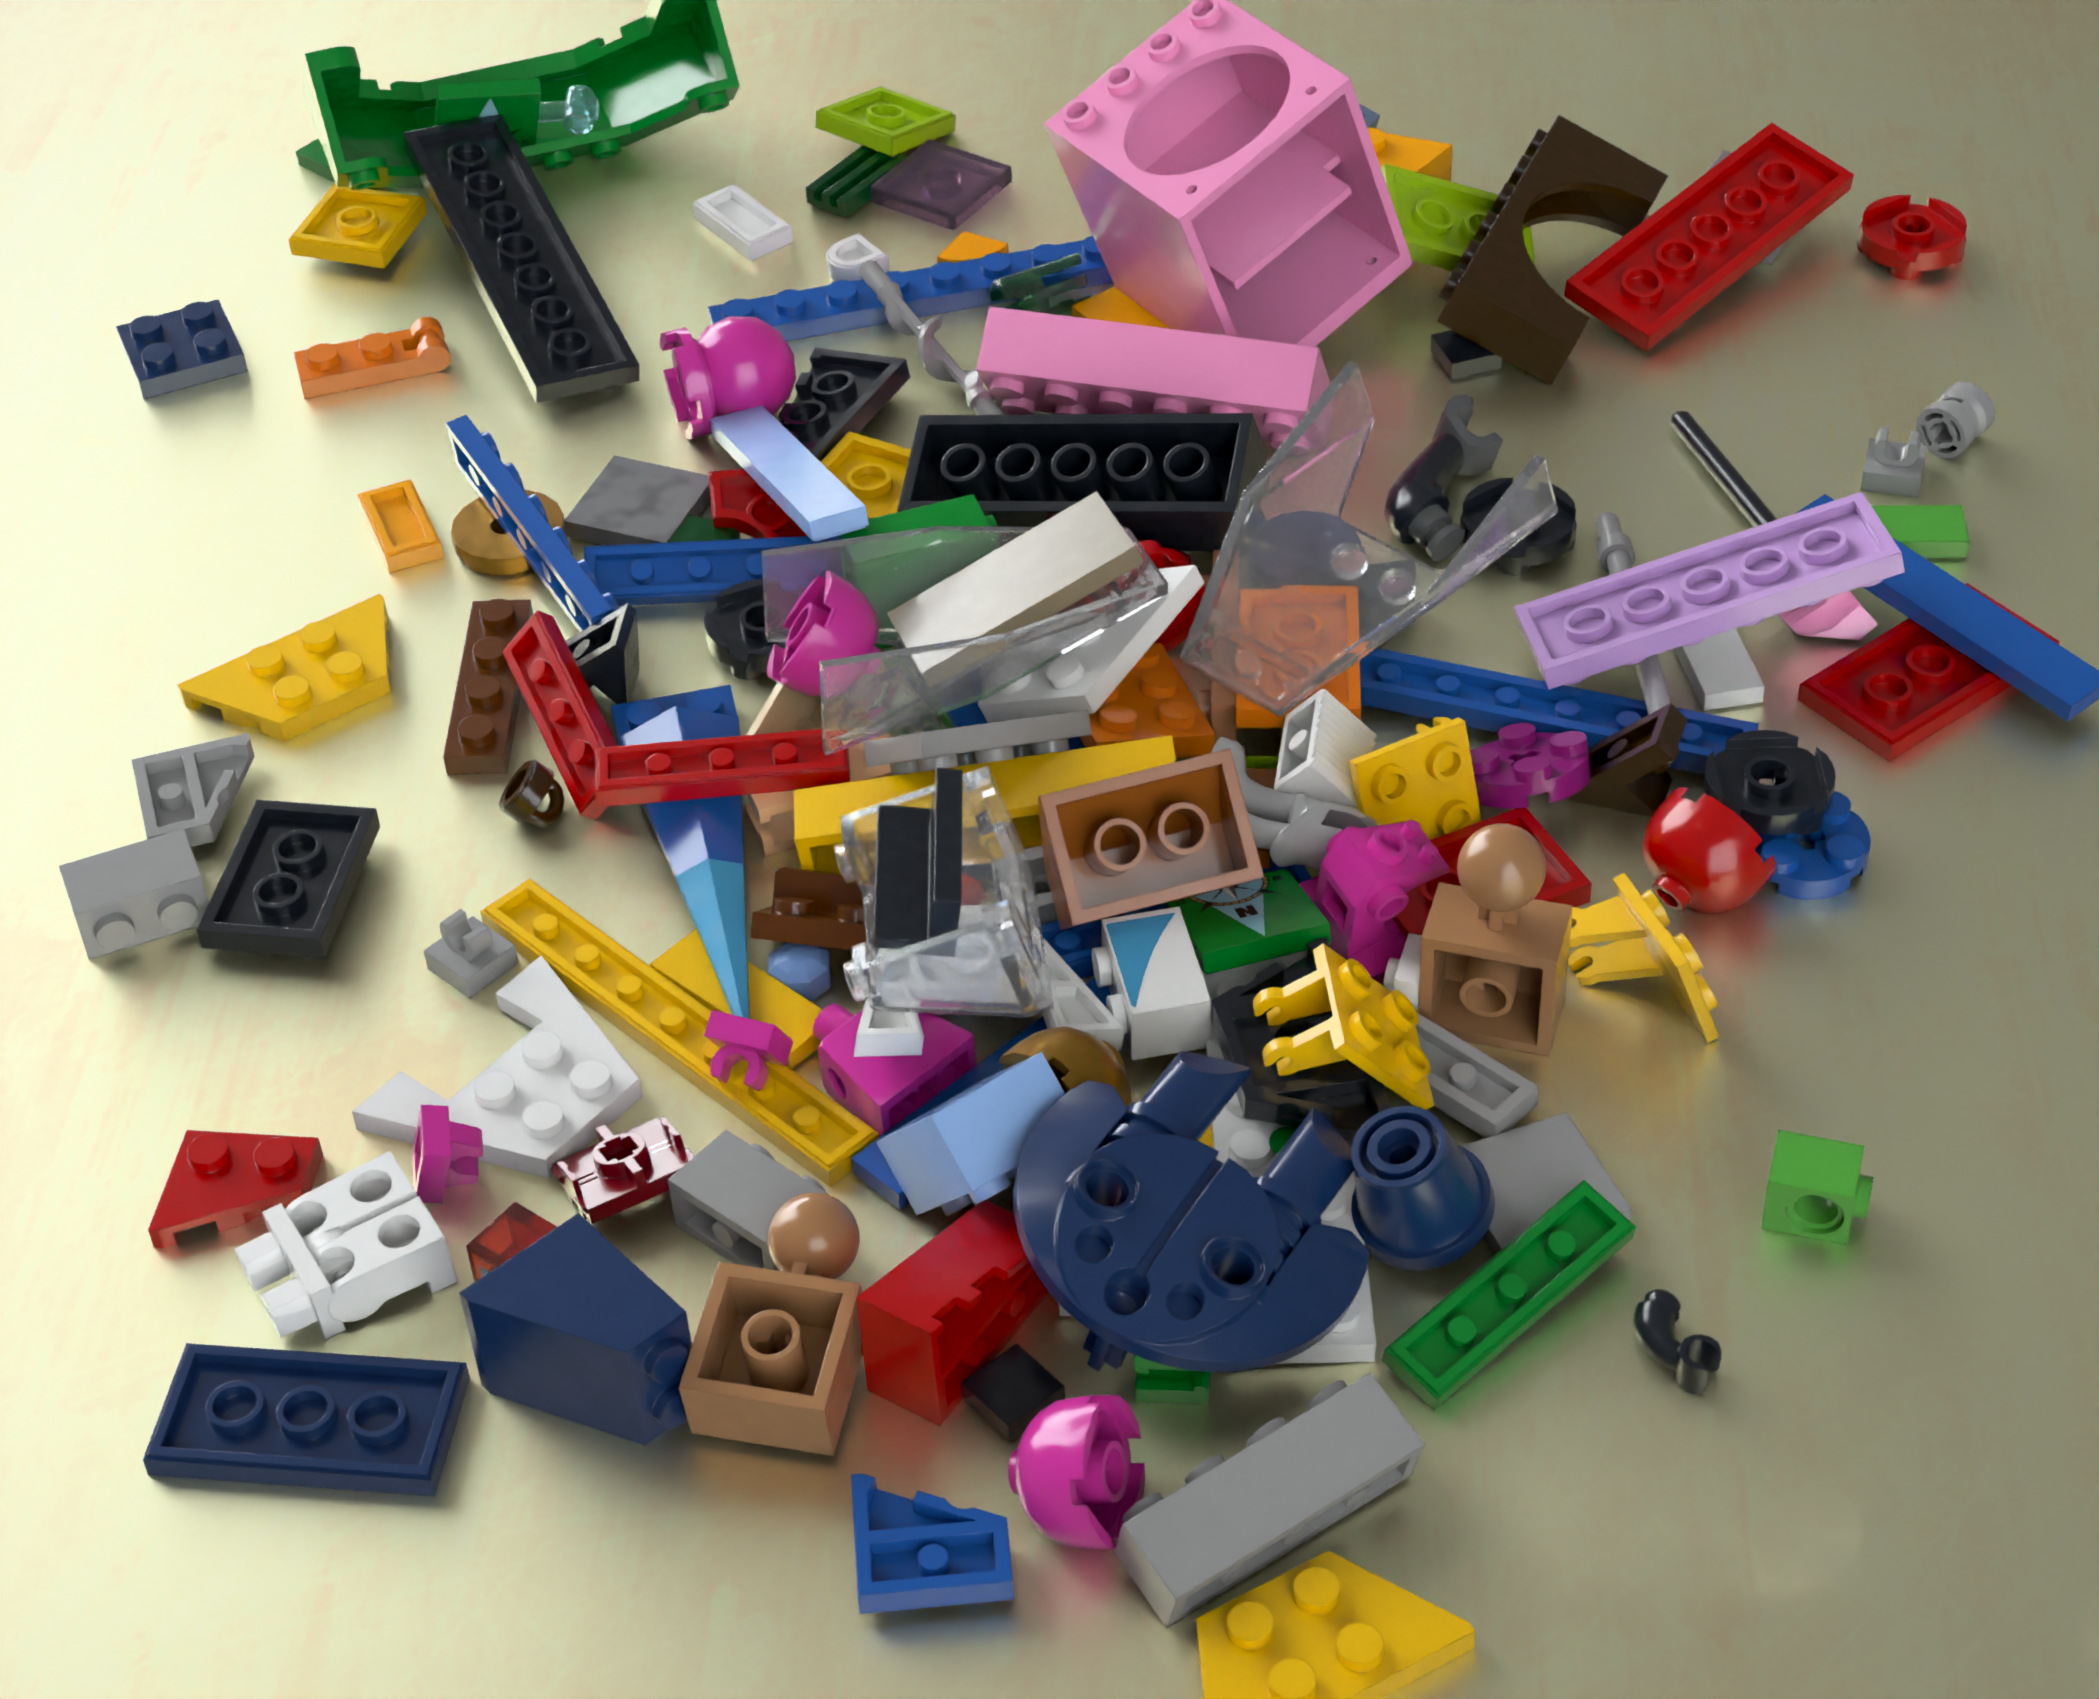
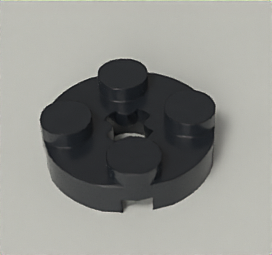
M1513 477L1485 482L1470 491L1463 502L1460 526L1465 531V537L1462 543L1477 556L1497 563V568L1504 574L1512 576L1526 574L1531 570L1532 566L1553 561L1574 548L1577 527L1574 501L1561 488L1542 480L1532 479V488L1525 486L1513 487Z
M756 579L736 584L724 590L716 597L717 608L711 614L707 610L704 616L706 641L711 654L721 663L730 666L731 674L736 678L751 680L760 677L764 672H767V665L774 644L783 649L786 648V639L790 630L782 626L792 608L806 590V587L796 584V593L788 589H780L779 580ZM761 623H766L767 627L755 626Z
M1755 730L1739 733L1728 738L1725 750L1717 753L1715 756L1714 751L1711 752L1705 763L1703 793L1715 798L1733 810L1758 834H1812L1820 830L1823 825L1824 815L1832 805L1836 775L1831 760L1818 747H1816L1814 756L1808 750L1798 747L1799 737L1774 730ZM1760 779H1772L1774 785H1765L1759 782Z

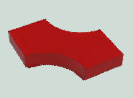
M743 468L708 472L714 527L737 528L738 532L749 535L754 539L807 536Z

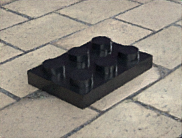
M256 800L197 928L201 947L206 949L325 958L380 829L376 808Z

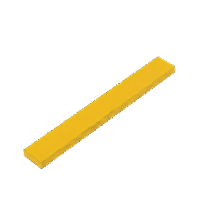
M530 878L480 911L482 923L513 943L517 953L531 963L542 956L573 995L829 1187H832L853 1171L851 1158L879 1138L878 1132L787 1066L766 1062L768 1078L760 1091L752 1090L744 1084L745 1075L748 1071V1062L746 1060L739 1061L733 1065L727 1083L719 1082L711 1075L710 1066L713 1056L720 1048L704 1036L711 1010Z

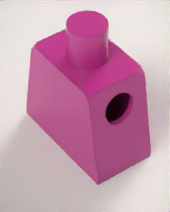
M830 1004L818 1014L813 1025V1034L821 1041L818 1051L823 1086L835 1102L878 1132L879 1137L976 1066L974 1035L931 1013H918L924 1034L922 1055L854 1057L856 1034L863 1010L854 1016L839 1004Z

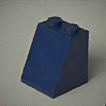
M579 1213L459 1292L481 1385L490 1394L642 1445L648 1444L667 1429L678 1427L687 1420L679 1391V1385L692 1347L686 1311Z

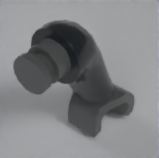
M1466 394L1458 395L1448 400L1432 441L1398 477L1388 492L1384 515L1392 534L1403 544L1417 543L1420 547L1427 548V554L1434 561H1441L1449 557L1458 549L1465 537L1464 529L1459 524L1452 523V518L1447 513L1450 503L1444 495L1446 489L1457 474L1475 475L1492 469L1503 439L1496 432L1484 437H1478L1467 429L1473 413L1474 402L1473 398Z

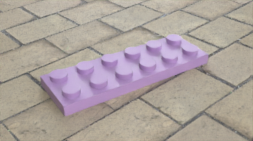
M1859 492L1515 606L1514 609L1522 634L1549 690L1562 685L1577 684L1589 676L1622 665L1640 663L1649 656L1680 646L1698 644L1707 637L1740 626L1756 625L1765 618L1798 607L1813 606L1825 598L1859 587L1874 586L1886 578L1904 573L1905 568L1902 552L1863 492Z

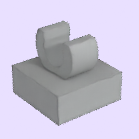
M1881 427L1876 439L1870 438L1861 490L1919 498L1928 446L1921 445L1919 431H1912L1909 443L1888 441L1889 427Z
M459 909L440 923L442 938L424 950L427 969L469 999L519 963L513 943L472 916L467 919L466 912L462 909Z

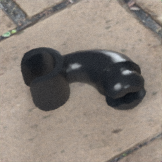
M1663 1289L1651 1290L1645 1295L1644 1301L1638 1303L1635 1308L1633 1325L1636 1338L1655 1360L1675 1370V1380L1680 1388L1688 1393L1700 1394L1708 1387L1709 1371L1715 1372L1720 1367L1722 1353L1718 1341L1706 1335H1692L1686 1337L1680 1343L1674 1334L1675 1322L1679 1319V1310L1681 1309L1678 1299L1669 1291Z

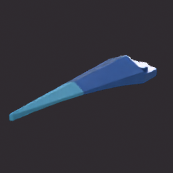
M730 685L611 705L618 746L741 736L739 717L737 716ZM743 795L644 803L642 807L687 904L732 1015L750 1019Z

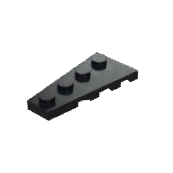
M815 348L810 356L812 365L810 372L801 373L795 384L796 398L793 403L784 404L778 417L780 423L821 462L849 431L859 434L910 379L907 361L903 358Z

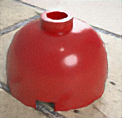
M1679 787L1672 791L1655 811L1646 826L1642 853L1645 867L1655 881L1652 885L1654 894L1673 910L1683 911L1687 907L1703 914H1723L1746 904L1775 874L1776 862L1773 855L1763 863L1761 857L1755 851L1762 842V838L1733 810L1704 793L1695 803L1684 798L1689 788Z

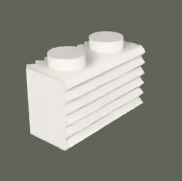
M1320 689L1285 715L1274 790L1292 794L1304 793L1311 798L1321 801L1336 802L1357 808L1349 761L1375 751L1373 747L1376 744L1374 739L1377 735L1326 689Z

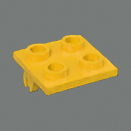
M1434 717L1433 728H1429L1421 723L1417 724L1415 735L1350 760L1349 765L1357 809L1373 818L1378 826L1414 820L1420 824L1421 829L1429 840L1482 821L1465 720L1459 717L1453 720L1446 717Z
M1622 873L1613 879L1619 895L1584 909L1573 907L1571 926L1575 927L1571 929L1569 948L1582 944L1614 941L1601 947L1593 945L1582 946L1571 953L1568 958V965L1572 972L1587 964H1591L1576 974L1581 985L1660 976L1706 1042L1710 1043L1719 1037L1709 1012L1718 1007V1003L1704 978L1697 972L1703 968V965L1693 946L1683 933L1673 938L1671 933L1665 928L1670 925V920L1658 898L1650 889L1640 894L1627 875Z
M1323 943L1313 950L1316 971L1283 988L1271 987L1264 989L1254 997L1253 1009L1255 1016H1260L1269 1010L1266 1015L1268 1025L1270 1026L1281 1025L1290 1020L1332 1011L1333 1014L1328 1020L1294 1037L1276 1038L1265 1045L1262 1052L1264 1065L1268 1067L1279 1060L1276 1063L1279 1076H1287L1300 1070L1349 1060L1415 1107L1428 1110L1434 1106L1427 1076L1430 1074L1431 1068L1427 1057L1421 1050L1416 1025L1419 1022L1416 1009L1403 993L1398 990L1391 992L1371 978L1365 967L1357 960L1352 958L1346 960Z

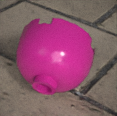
M826 571V579L817 576L802 593L782 627L790 630L786 639V648L783 649L774 644L767 665L768 678L784 687L806 696H832L844 691L856 678L863 682L866 681L875 670L882 652L881 649L874 646L879 627L875 609L866 595L853 584L831 571Z
M1087 1395L1058 1400L1040 1410L1030 1422L1022 1435L1018 1449L1014 1450L1010 1457L1008 1466L1010 1487L1018 1495L1025 1514L1038 1531L1063 1546L1080 1549H1115L1116 1543L1114 1540H1118L1122 1524L1124 1523L1122 1521L1123 1515L1135 1503L1143 1499L1145 1463H1131L1128 1439H1142L1139 1424L1130 1405L1119 1395Z

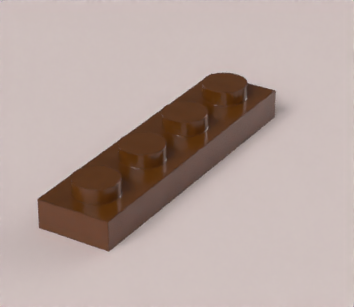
M493 599L472 602L443 755L447 775L508 773L521 691L502 652L533 615L531 599Z

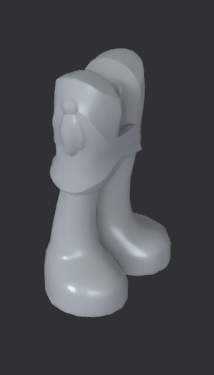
M1220 737L1211 751L1213 753L1231 748L1256 848L1269 849L1273 862L1278 866L1303 865L1320 871L1321 862L1327 855L1326 846L1335 834L1352 826L1358 828L1378 826L1373 818L1365 815L1353 806L1321 801L1311 798L1304 793L1292 794L1281 792L1253 781L1246 774L1245 749L1236 741Z

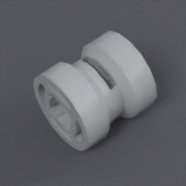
M1958 382L1952 385L1940 396L1938 401L1930 404L1918 416L1916 431H1919L1921 435V443L1928 446L1927 450L1941 458H1953L1960 455L1974 438L1981 436L1994 422L1996 413L1994 403L1988 393L1978 385L1970 382Z

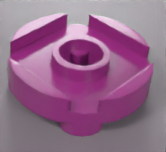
M1516 723L1501 728L1498 731L1499 740L1470 750L1478 801L1480 804L1506 809L1529 807L1528 795H1537L1545 792L1549 794L1550 803L1556 802L1581 791L1591 780L1587 736L1580 731L1536 733L1534 725Z

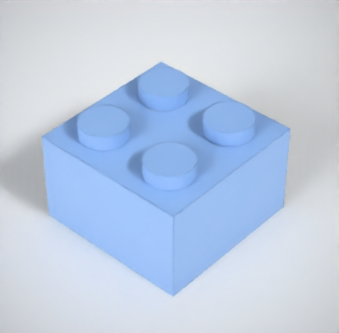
M1040 1052L981 1080L881 1138L876 1143L915 1214L918 1215L941 1206L945 1215L948 1216L972 1202L978 1204L1012 1184L1010 1179L1015 1177L1024 1145L1032 1129L1053 1103L1065 1095V1092L1045 1056Z

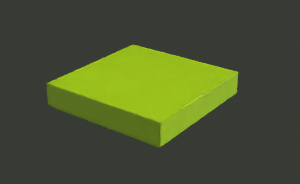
M880 86L816 111L815 128L889 156H894L955 132L956 115L950 111Z

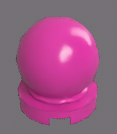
M727 317L707 326L697 340L692 338L686 327L663 332L660 335L661 350L671 349L674 368L663 370L678 423L689 420V426L685 429L687 439L712 434L709 419L761 405L774 415L791 396L796 380L794 354L779 330L756 317Z

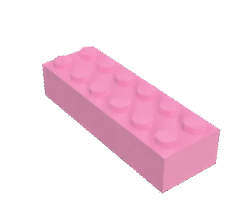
M991 306L988 309L976 371L996 404L1001 407L1002 411L1010 415L1034 414V411L1050 414L1253 413L1262 441L1270 442L1272 447L1286 452H1301L1304 447L1320 448L1331 390V383L1319 347Z

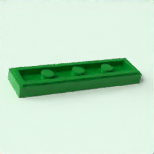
M1585 1180L1581 1181L1384 1349L1381 1361L1433 1411L1436 1410L1632 1240L1636 1226Z

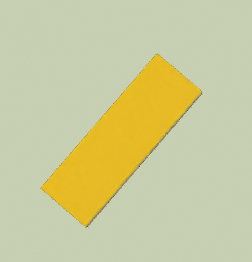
M697 928L650 963L653 969L709 1010L732 1014ZM748 962L750 1019L774 1024L793 1040L786 1064L792 1070L818 1049L821 1041L814 1036L813 1025L818 1014L823 1009Z

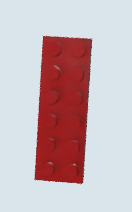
M1771 122L1566 280L1564 297L1647 352L1849 192L1854 174Z

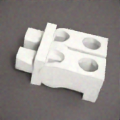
M391 1151L305 1193L291 1202L286 1209L280 1203L263 1211L262 1214L269 1232L235 1248L241 1268L253 1291L266 1287L288 1275L291 1280L260 1295L265 1310L280 1338L316 1322L327 1340L346 1330L343 1322H355L364 1319L376 1312L385 1301L426 1283L431 1292L435 1293L458 1282L443 1233L420 1197H417L414 1187Z

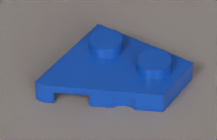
M863 1473L851 1474L857 1597L860 1614L1014 1600L1007 1517L974 1507L968 1509L957 1508L944 1498L922 1491H917L913 1500L877 1489L875 1477Z

